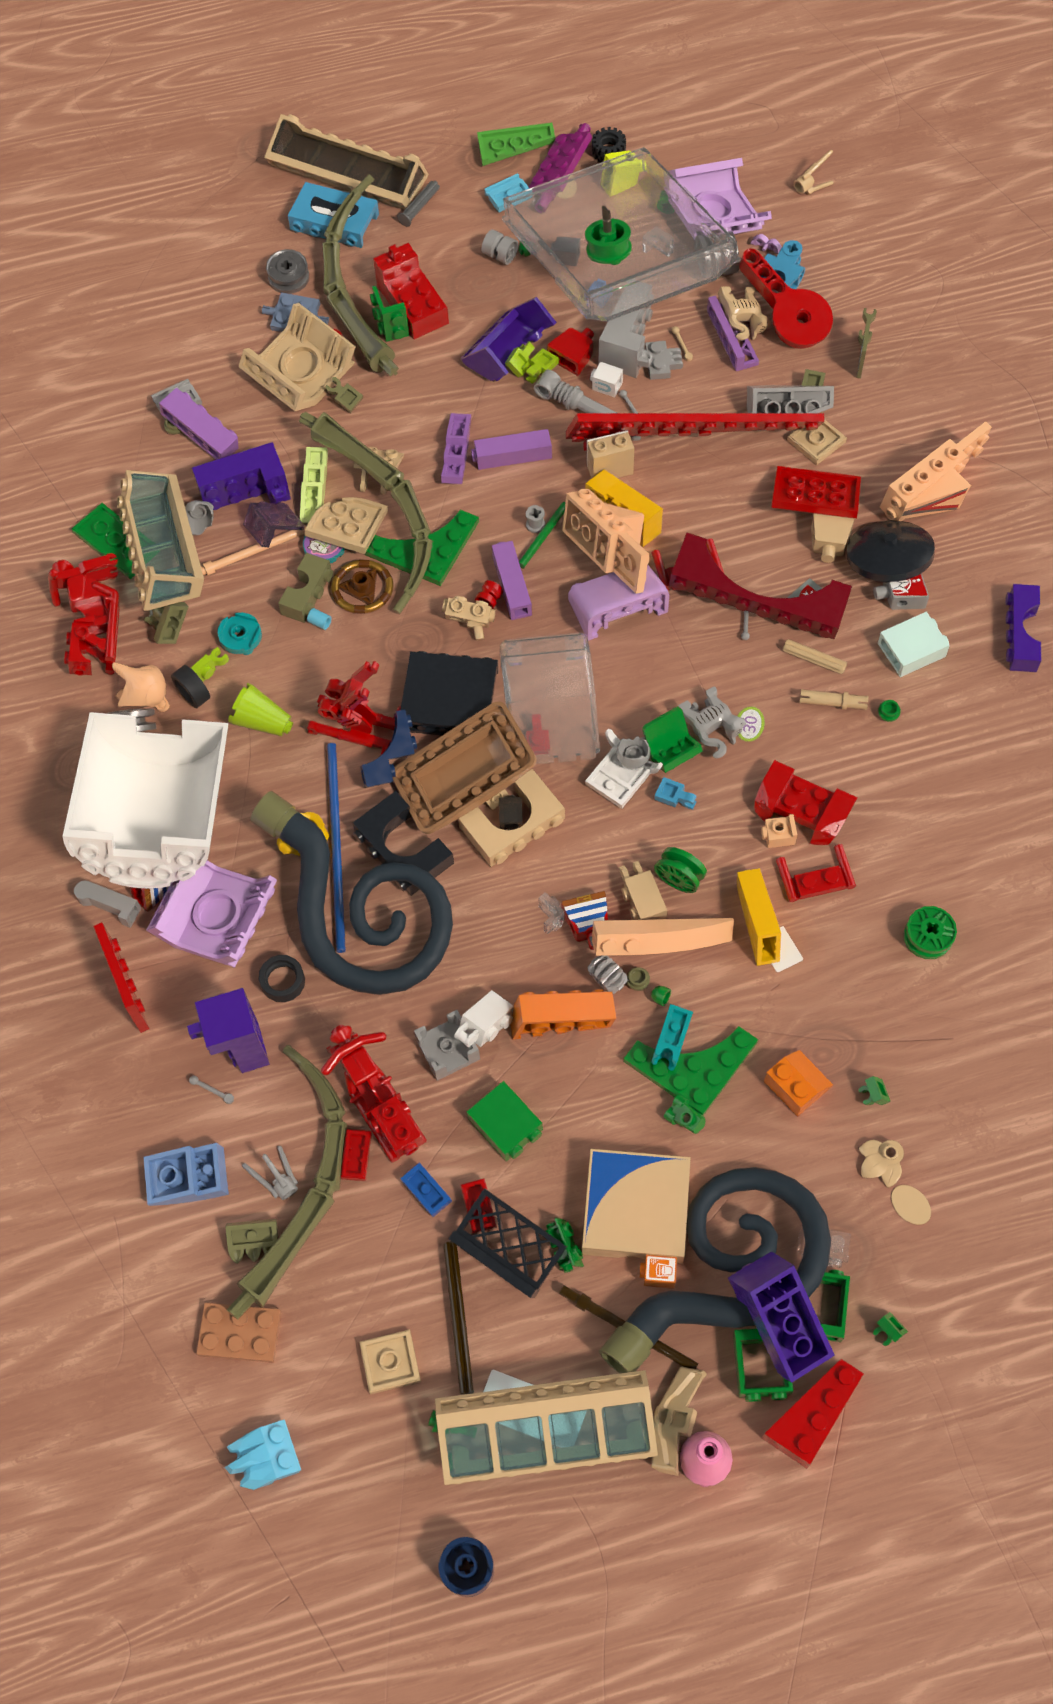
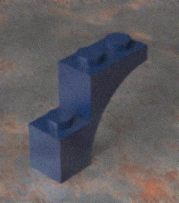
M405 709L394 713V733L385 752L374 761L360 766L364 788L392 783L396 773L394 765L389 764V760L415 754L414 750L417 749L415 736L410 734L409 728L412 727L410 714H406Z

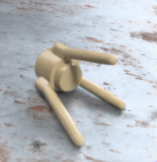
M833 150L828 151L817 163H814L802 176L794 181V187L798 193L804 194L806 192L810 195L814 191L833 184V181H829L812 187L814 179L811 176L833 153Z

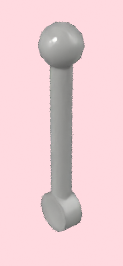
M621 390L619 392L620 397L624 398L633 413H638L627 397V391Z
M744 611V629L741 634L743 640H748L750 637L748 633V611Z
M195 1075L190 1077V1084H197L223 1098L226 1104L234 1102L232 1094H224L200 1081Z

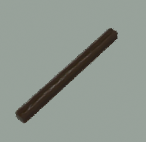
M450 1241L445 1242L443 1248L459 1391L461 1395L473 1394L474 1388L457 1245Z

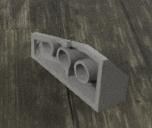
M747 386L748 413H820L833 408L834 386Z

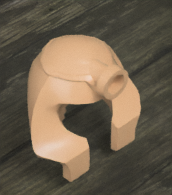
M115 662L112 664L113 670L126 681L124 689H121L116 695V698L119 699V707H156L159 712H165L169 709L170 705L165 698V679L156 666L149 665L141 668H132Z

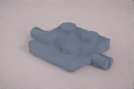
M281 293L275 307L263 305L262 314L273 315L270 324L272 331L283 332L287 326L292 306L296 303L301 304L327 325L329 323V317L318 316L319 299Z

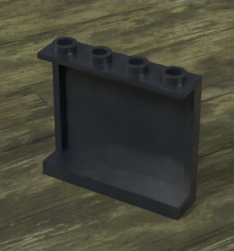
M410 651L400 710L405 709L406 714H410L412 727L409 728L410 732L443 736L492 704L496 675L499 672L498 660L489 657L473 658L468 655L452 656L446 653L432 654L425 651Z

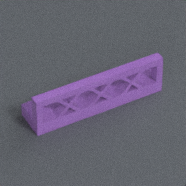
M716 296L709 297L707 313L735 371L759 365V360L749 339L743 340L744 344L740 347L736 335L741 332L737 330L733 332L723 312L722 303H719ZM745 355L750 356L752 360L744 362Z

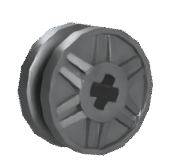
M284 249L275 252L268 259L266 271L270 286L275 291L292 294L305 288L309 282V271L306 258L300 252L293 249Z
M154 708L127 709L107 713L136 716L137 732L157 729L156 723L145 721V717L155 714Z

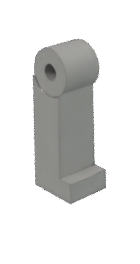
M81 881L74 888V894L80 904L83 906L93 905L115 914L122 925L131 928L141 910L136 899L90 881Z

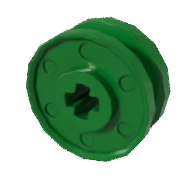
M676 847L665 848L661 855L662 859L658 860L654 866L657 876L666 884L685 893L696 892L700 885L699 881L703 880L707 874L704 864L695 856Z
M924 906L915 910L909 917L903 932L904 942L908 949L917 957L923 959L940 958L950 950L957 935L956 923L952 916L944 909L936 906Z

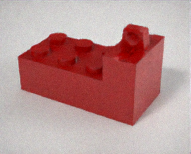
M409 242L399 247H396V244L388 247V252L373 258L377 287L390 306L404 302L408 330L414 340L449 324L448 307L420 269L418 255L412 249Z

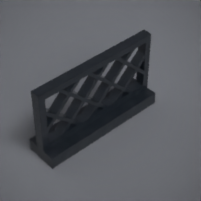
M485 1188L457 1230H454L448 1238L529 1298L537 1296L540 1287L567 1248L562 1242ZM487 1196L494 1201L496 1212L483 1215L481 1204ZM499 1205L503 1207L505 1210L500 1211ZM478 1210L479 1216H474V1214ZM511 1213L514 1215L516 1227L503 1229L501 1214ZM497 1216L499 1230L485 1232L483 1218ZM479 1219L481 1234L471 1235L464 1230L470 1220ZM519 1220L524 1222L526 1225L520 1226ZM531 1227L535 1230L537 1241L523 1244L521 1229ZM517 1230L519 1245L506 1247L503 1232ZM500 1233L502 1248L492 1250L488 1247L486 1236ZM540 1234H541L543 1237H545L547 1240H541V1239H540ZM477 1237H482L483 1243ZM552 1242L559 1247L554 1257L544 1259L541 1244ZM538 1245L540 1260L526 1262L524 1247ZM520 1248L523 1263L513 1265L508 1261L507 1250ZM503 1251V1257L496 1252ZM550 1261L548 1266L545 1268V1262ZM541 1263L542 1275L538 1281L529 1276L527 1265ZM523 1266L524 1272L517 1267Z

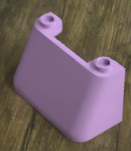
M647 565L644 591L636 594L612 572L584 583L574 584L568 593V600L589 641L598 637L597 631L602 626L604 629H607L608 622L644 609L647 610L648 614L652 613L654 609L658 616L668 613L669 592L659 577Z

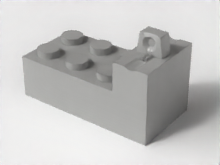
M628 280L599 338V363L603 362L623 369V374L637 378L639 369L641 367L649 368L653 360V353L644 350L645 336L643 334L646 327L645 323L651 320L653 310L650 308L654 296L651 295V286Z

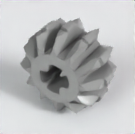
M607 955L595 957L587 967L589 974L607 992L615 994L628 981L623 970Z

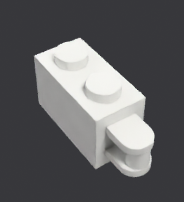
M491 990L462 1015L460 1026L454 1037L463 1042L467 1047H470L474 1042L480 1047L487 1041L491 1042L502 1028L506 1029L511 1024L514 1006Z

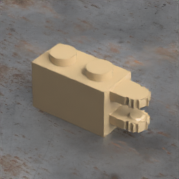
M636 861L633 862V870L636 875L630 877L625 865L619 867L624 882V888L621 889L625 902L629 901L632 907L629 909L632 920L667 919V908L651 870L643 872L640 863Z

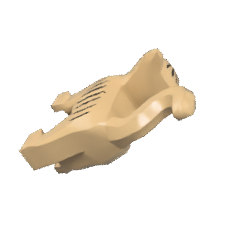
M720 287L718 296L723 305L724 314L731 327L741 332L736 335L738 340L743 341L749 337V329L740 322H750L753 340L756 338L757 333L764 332L766 328L771 326V321L762 314L760 305L754 297V287H746L745 297L735 299L733 294H729L732 291L730 287Z

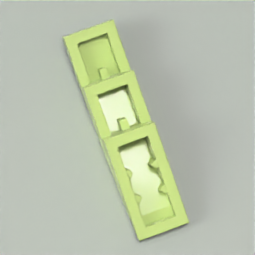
M306 447V463L304 464L303 482L301 485L300 524H308L314 513L324 505L328 461L327 447Z

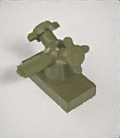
M159 592L152 594L151 598H157V601L161 602V600L165 601L164 599L166 598L170 599V595ZM178 602L149 610V616L145 617L144 621L148 622L156 630L153 639L157 644H176L189 607L185 602Z

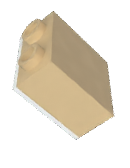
M628 431L587 440V468L591 479L604 469L617 478L633 474L634 446Z

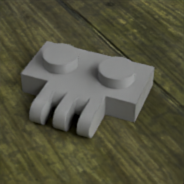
M666 341L645 343L646 351L653 353V360L648 368L650 380L670 378V370L683 368L680 348L667 349Z

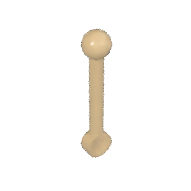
M675 326L672 328V333L676 335L685 353V360L689 362L692 360L693 354L688 352L679 334L680 330Z

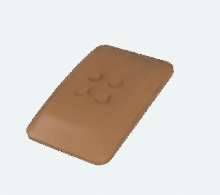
M499 701L490 704L395 767L396 777H393V781L402 798L410 806L409 811L417 827L422 833L431 834L474 810L517 781L535 766L537 758L508 707Z

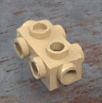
M455 596L454 599H444L442 612H445L446 619L467 623L468 628H474L477 641L484 639L482 627L488 628L489 623L494 622L496 610L488 606V603L483 601L467 602L466 598Z

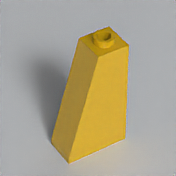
M758 868L737 872V890L756 964L760 966L780 962L781 930L761 870Z

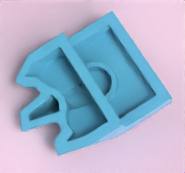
M285 1419L257 1428L227 1446L229 1452L236 1453L238 1457L224 1468L229 1474L243 1472L244 1477L240 1481L241 1487L255 1490L301 1471Z

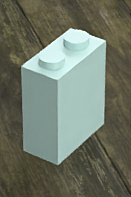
M927 612L882 631L878 640V645L900 677L946 657L950 646L948 638L942 635L935 619L931 618Z

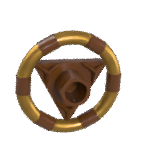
M372 560L352 561L342 566L334 575L331 584L332 596L336 603L346 611L356 614L370 613L383 607L391 598L393 578L388 569L378 562ZM353 569H372L368 572L358 571L353 575L352 579L340 583L344 576ZM378 571L385 581L386 588L380 598L374 602ZM339 589L367 605H353L346 602Z

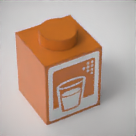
M646 1255L645 1263L640 1262L639 1278H644V1286L675 1288L677 1257Z

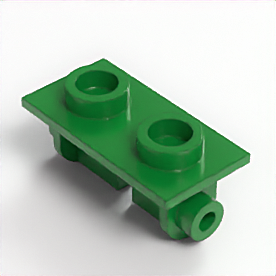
M555 1218V1222L546 1225V1232L567 1246L557 1262L560 1270L563 1269L564 1273H568L573 1270L572 1266L584 1267L581 1260L583 1259L582 1251L575 1244L572 1237L574 1235L572 1226L564 1219ZM550 1242L552 1248L557 1247L555 1244Z

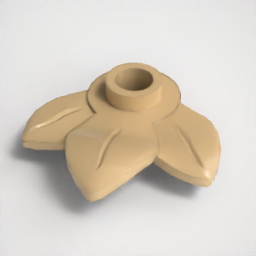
M870 1140L859 1148V1151L867 1157L861 1167L862 1177L876 1178L881 1176L887 1187L893 1186L899 1180L902 1174L900 1162L903 1159L904 1150L897 1141L888 1140L881 1143L876 1140ZM889 1148L896 1150L894 1157L886 1155V1151Z

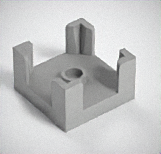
M458 1010L447 1014V1022L429 1031H426L425 1026L414 1030L416 1041L437 1081L480 1060L479 1049L475 1042L470 1047H467L463 1042L454 1037L462 1018Z

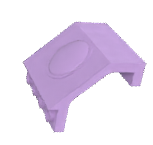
M742 158L665 171L669 202L695 241L697 237L704 236L706 238V235H712L713 238H716L717 233L726 231L738 234L762 229L764 220L772 219L771 211L757 213L740 188L737 167L743 166Z
M207 860L205 865L201 866L190 879L184 882L180 880L171 882L146 931L174 948L235 968L238 960L245 952L248 940L255 932L258 920L265 912L268 900L275 892L274 885L277 879L270 875L254 879L220 868Z

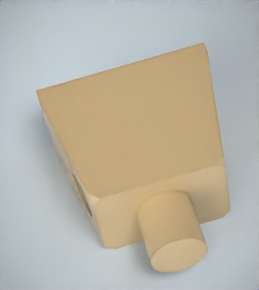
M813 513L811 524L813 551L822 554L821 560L823 562L831 563L834 561L835 555H844L852 532L854 518Z

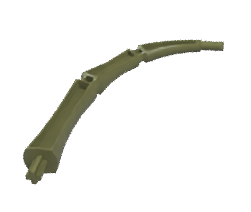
M368 174L345 198L325 231L324 236L327 240L322 244L324 293L327 295L328 303L352 335L372 370L378 373L384 370L391 377L393 374L396 376L399 369L393 362L395 353L393 349L374 333L356 309L346 290L340 268V244L338 241L342 238L344 226L353 207L362 196L361 194L375 180Z
M307 412L302 413L299 422L311 429V438L314 441L334 449L369 473L387 491H391L392 498L398 503L405 514L412 537L416 541L413 543L414 559L409 580L403 590L404 594L393 608L394 612L400 614L415 594L424 577L433 543L428 538L431 530L420 508L410 480H404L403 472L360 442L327 413L323 412L319 418Z
M290 1045L283 1049V1053L298 1064L300 1070L308 1077L321 1102L323 1116L328 1120L325 1124L323 1154L313 1180L315 1186L308 1190L293 1219L263 1258L237 1282L238 1287L243 1292L227 1309L231 1316L237 1320L254 1302L261 1308L265 1306L302 1246L335 1202L333 1193L340 1190L342 1157L347 1123L342 1120L346 1113L332 1085L320 1070Z

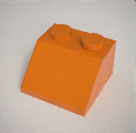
M800 1050L782 1058L766 1072L764 1082L797 1117L833 1087V1084Z

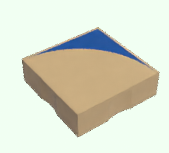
M590 1149L582 1254L613 1258L638 1257L645 1260L646 1255L677 1257V1263L683 1264L691 1157Z

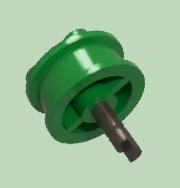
M603 205V219L593 222L585 230V239L588 242L586 253L593 262L618 265L632 251V244L629 240L631 229L626 222L612 219L610 210Z

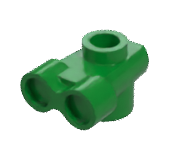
M678 1094L674 1098L672 1106L665 1112L664 1119L672 1125L679 1124L694 1134L699 1133L706 1123L704 1115L692 1108L687 1098Z

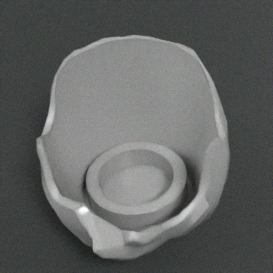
M194 500L185 505L192 535H201L207 527L212 526L214 506L211 503Z
M637 736L634 740L623 738L616 750L618 761H620L622 766L631 770H636L645 765L650 757V747L645 737L639 738Z

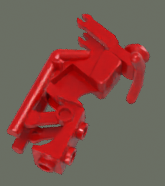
M113 553L82 561L75 568L67 560H58L53 563L52 569L49 571L48 582L52 604L56 607L60 606L61 600L58 588H67L71 611H81L85 616L74 620L71 632H67L66 645H70V649L65 651L64 663L69 666L70 674L79 676L92 675L91 660L86 659L82 655L86 653L94 656L101 663H106V674L113 675L115 673L112 664L116 661L120 614L119 593L116 589L100 583V581L115 579L119 574L114 572L117 570L115 565L118 563V559L110 560L116 558V555ZM103 633H107V638H99L96 636Z
M337 1026L332 1030V1035L329 1039L337 1045L326 1048L331 1056L321 1068V1073L326 1076L329 1075L340 1061L345 1069L344 1076L348 1094L351 1098L349 1102L355 1104L391 1163L399 1160L403 1155L409 1156L418 1150V1146L423 1145L427 1139L412 1118L408 1105L404 1100L402 1101L401 1094L396 1093L391 1085L390 1080L392 1077H386L383 1071L371 1059L365 1047L362 1046L383 1042L387 1038L384 1032H377L358 1036L357 1033L352 1032L351 1026Z

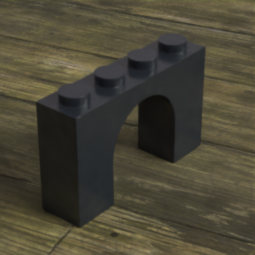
M397 791L390 794L353 822L354 837L360 844L365 843L368 847V853L373 859L378 858L382 863L381 865L392 862L412 864L429 872L436 878L454 864L453 853L439 838L419 853L411 856H399L388 850L385 846L388 835L412 816L409 811L410 806ZM395 881L403 892L406 890L411 896L420 890L407 881Z

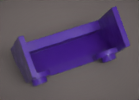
M537 297L532 298L505 312L461 357V361L465 366L486 379L498 381L509 373L505 367V362L512 351L529 341H533V343L538 341L543 336L541 332L554 326L557 322Z

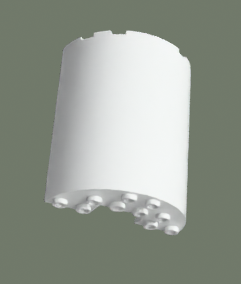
M90 712L63 832V841L69 854L81 861V867L93 875L99 873L108 877L109 882L127 887H168L171 882L177 880L184 882L193 877L196 871L205 865L209 856L228 723L182 720V735L137 732L136 716Z

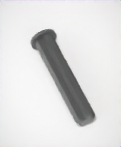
M430 181L405 211L398 214V220L402 225L409 227L413 218L440 189L437 181Z

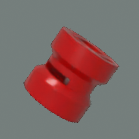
M487 580L482 586V591L475 597V602H486L488 606L494 609L497 604L496 600L500 599L504 591L496 582Z

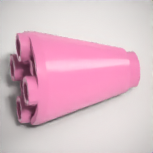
M709 1431L697 1432L688 1437L682 1445L679 1456L681 1469L685 1476L694 1484L702 1487L713 1486L723 1481L730 1472L733 1461L731 1449L726 1440L718 1434ZM712 1447L714 1455L711 1457L706 1456L704 1448Z

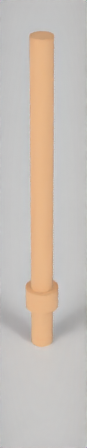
M306 525L214 562L208 561L203 563L201 567L203 575L207 574V576L216 573L215 570L301 536L305 534Z

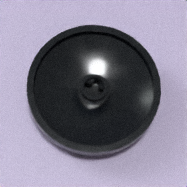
M880 521L864 526L851 536L847 544V560L851 568L865 578L881 582H897L916 577L929 568L935 555V544L932 536L922 527L904 521Z

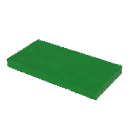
M101 503L71 530L99 555L115 554L116 558L110 560L118 559L115 567L129 579H132L135 574L132 573V560H129V547H126V534H123V521H120L119 515ZM137 531L142 551L157 547ZM161 551L143 556L145 566L157 557Z

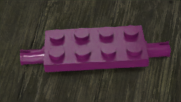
M581 123L575 133L558 135L536 175L533 177L529 188L532 191V195H539L537 202L534 204V209L537 212H545L549 202L555 198L557 192L564 189L592 139L590 134L591 128L587 123Z

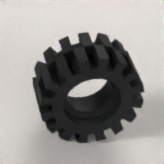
M603 127L601 132L597 130L596 134H593L592 155H594L595 159L598 158V162L601 163L604 160L605 154L626 151V136L622 134L621 130L617 132L615 127L613 130H611V127H607V130ZM612 144V145H614V146H612V147H606V146H603V145Z

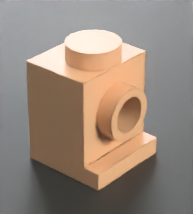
M793 814L788 817L765 819V824L761 827L762 839L767 841L768 848L795 845L797 830Z

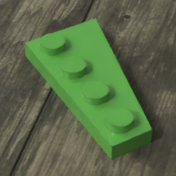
M553 123L477 132L482 166L554 143Z

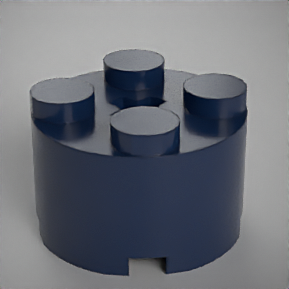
M460 1537L451 1541L445 1547L439 1560L438 1569L442 1582L452 1593L461 1597H473L485 1591L492 1582L494 1561L489 1549L482 1542L470 1537ZM465 1560L469 1564L474 1563V1566L470 1568L471 1573L469 1574L459 1569L463 1567V1561Z

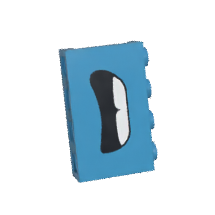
M305 182L288 214L290 229L326 239L324 234L332 217L350 193ZM363 196L360 197L348 216L342 238L338 242L362 248L363 235L371 219L377 220L379 216L377 200Z

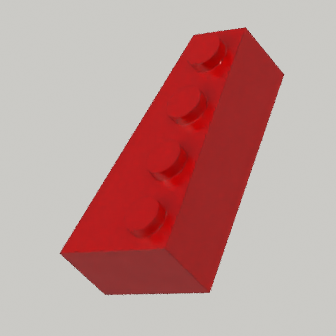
M840 1359L764 1433L762 1439L807 1469L864 1373L843 1359Z

